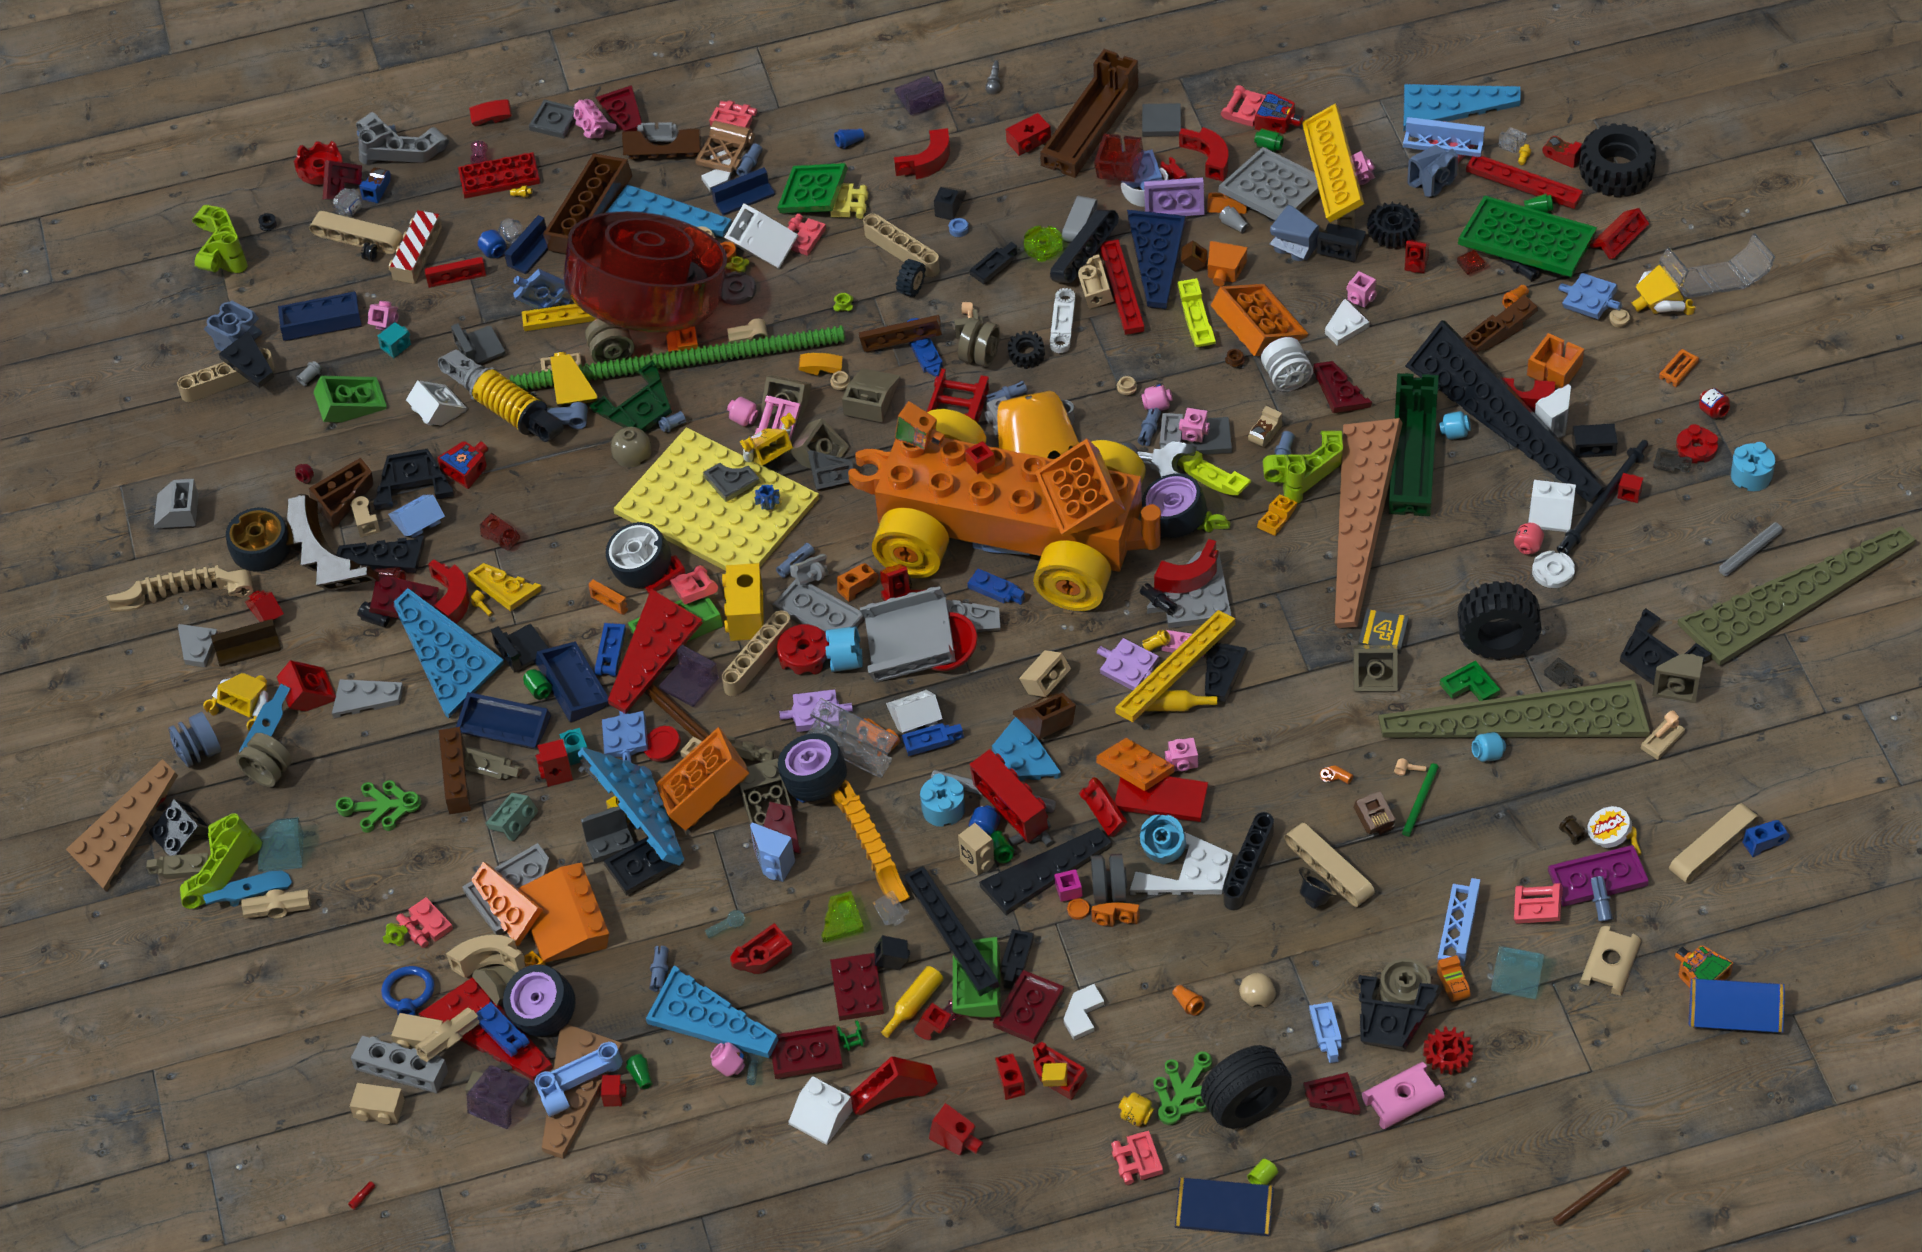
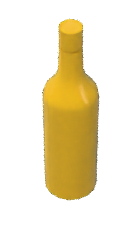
M1166 690L1144 712L1188 711L1197 705H1217V696H1195L1186 690Z
M926 966L895 1004L893 1018L881 1031L883 1036L888 1038L901 1022L911 1020L944 981L942 974L931 966Z

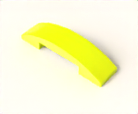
M1198 279L1179 281L1178 288L1182 307L1195 347L1216 344L1212 327L1209 325L1203 305Z
M1198 451L1193 456L1181 457L1177 463L1194 479L1221 493L1239 495L1251 483L1250 479L1235 471L1229 474L1203 460L1202 453Z

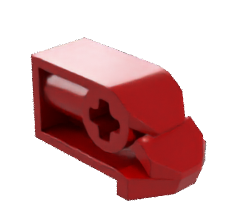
M773 923L741 947L738 946L730 957L731 966L740 971L762 974L790 955L793 944L778 926Z
M1044 1042L1033 1046L1032 1050L1035 1056L1033 1063L1040 1082H1042L1044 1064L1067 1063V1086L1047 1087L1072 1100L1088 1077L1085 1068L1051 1049Z

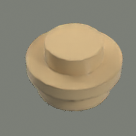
M1614 309L1609 315L1611 324L1617 328L1624 327L1630 319L1629 313L1624 309Z
M837 371L830 379L831 386L836 390H844L850 383V377L843 371Z
M1124 376L1118 381L1117 390L1120 394L1131 395L1136 392L1137 383L1132 377Z

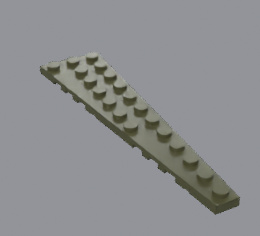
M1902 526L1874 539L1862 542L1861 546L1854 549H1845L1842 551V554L1834 557L1831 555L1818 564H1809L1766 582L1764 585L1754 587L1746 594L1741 596L1737 594L1731 597V600L1722 604L1720 602L1713 604L1710 609L1705 611L1699 610L1678 619L1677 625L1697 644L1709 651L1711 658L1720 666L1915 545L1916 539Z
M1635 680L1378 715L1382 738L1477 737L1479 734L1496 732L1501 738L1649 737L1650 734Z

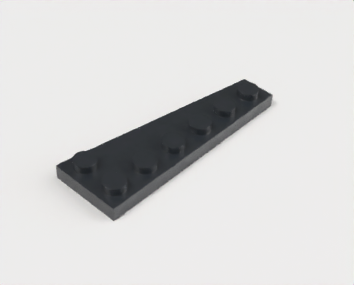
M1096 828L980 881V888L1005 915H1008L1054 885V874L1077 870L1091 861V856L1100 855L1111 848L1112 842L1099 828Z

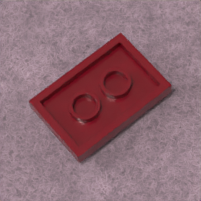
M379 574V581H376L374 585L369 612L399 618L394 607V601L407 588L433 606L436 604L439 587Z
M874 953L830 959L839 1021L884 1014L878 971L874 963Z
M1023 970L1001 1007L1000 1016L994 1019L993 1027L1034 1044L1062 996L1064 986Z
M836 1025L776 1034L778 1042L771 1054L775 1079L843 1068Z

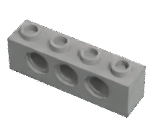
M362 1036L351 1056L355 1070L433 1093H438L448 1073L445 1059L436 1055L426 1062L417 1055L416 1049L410 1050L397 1043H386L376 1037Z

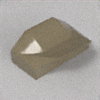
M504 965L476 969L472 977L498 1006L503 1004L505 987L516 972Z

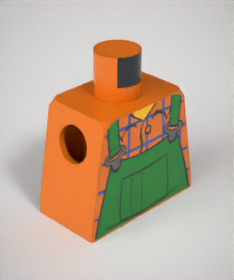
M909 401L898 415L895 439L923 450L926 449L930 442L940 446L945 435L936 430L937 419Z
M1699 946L1693 953L1681 947L1675 954V958L1681 962L1679 977L1689 988L1691 978L1726 980L1731 975L1733 962L1705 946Z

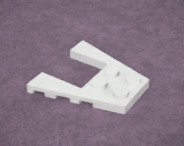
M1184 832L1186 836L1185 849H1188L1179 880L1135 872L1130 895H1136V892H1148V895H1158V892H1172V895H1181V892H1193V895L1222 894L1233 859V853ZM1161 836L1159 840H1162L1164 842L1167 840V838H1163Z

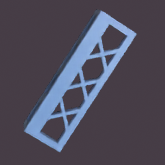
M1407 117L1403 147L1426 150L1437 145L1445 151L1453 148L1456 154L1481 157L1485 127ZM1409 137H1415L1419 139V141L1417 142H1411L1408 140ZM1437 140L1439 143L1430 144L1428 141ZM1455 142L1458 145L1455 147H1451L1448 145V143ZM1478 145V149H1469L1467 146Z
M1471 878L1470 887L1458 884L1452 885L1437 962L1438 960L1452 957L1443 955L1444 950L1452 946L1456 950L1460 966L1465 965L1479 895L1480 879ZM1456 892L1468 894L1467 899L1460 903L1455 897ZM1460 909L1464 917L1456 921L1452 913ZM1457 928L1460 936L1452 939L1448 932Z

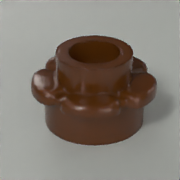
M1239 349L1229 350L1227 357H1225L1226 364L1231 367L1242 365L1245 362L1243 352Z

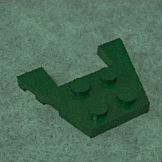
M653 360L638 370L641 377L648 383L647 386L616 408L605 396H602L590 405L591 410L622 427H637L644 432L657 424L662 417L672 413L660 375Z

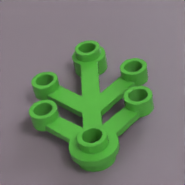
M388 780L383 783L384 793L398 798L390 800L375 789L372 783L366 782L361 786L362 794L365 797H372L376 801L353 803L351 798L342 797L337 800L336 808L338 813L344 817H348L357 811L375 810L367 818L360 821L361 830L365 833L371 832L374 829V823L386 812L397 808L390 816L382 819L384 830L391 831L396 827L395 822L406 812H414L420 808L421 798L415 792H403L395 785L394 781Z
M1202 1051L1194 1056V1066L1183 1084L1178 1074V1062L1173 1059L1165 1062V1072L1169 1075L1175 1092L1172 1101H1170L1166 1091L1167 1080L1164 1077H1157L1154 1080V1090L1158 1092L1162 1104L1158 1110V1117L1164 1124L1173 1125L1180 1120L1181 1115L1197 1111L1205 1112L1208 1109L1206 1105H1197L1199 1102H1203L1201 1097L1202 1085L1192 1088L1201 1072H1207L1212 1067V1057L1207 1052ZM1171 1065L1175 1066L1174 1069H1169L1168 1067ZM1158 1083H1163L1164 1086L1159 1087V1086H1157V1084H1158ZM1197 1097L1194 1103L1181 1105L1185 1099ZM1167 1111H1172L1173 1113H1172V1114H1167L1166 1112H1167Z

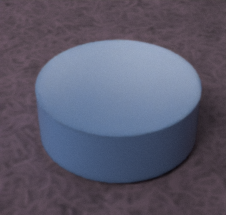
M956 218L949 223V232L954 237H963L969 231L968 222L965 219Z

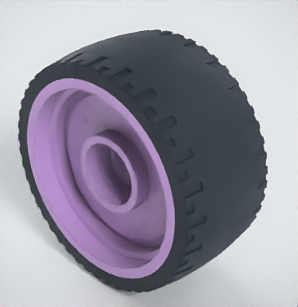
M1174 473L1156 479L1147 487L1142 498L1143 508L1149 504H1154L1160 508V536L1176 538L1186 536L1199 528L1207 515L1206 499L1201 487L1194 478L1186 474Z

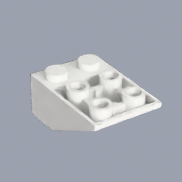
M743 204L724 238L736 247L779 269L796 241L798 234L763 213Z

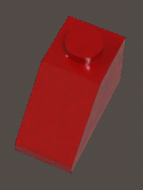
M898 564L880 571L881 584L888 598H898L910 593L908 569L906 566Z

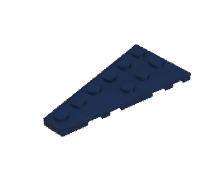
M1127 210L1147 307L1167 309L1185 226V216Z

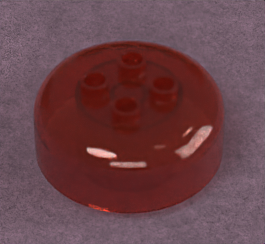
M644 212L602 213L585 218L571 228L568 235L563 268L564 285L571 299L579 308L605 323L639 332L664 333L679 331L702 323L717 309L722 295L727 254L722 245L710 234L681 220ZM691 261L701 267L708 278L688 283Z

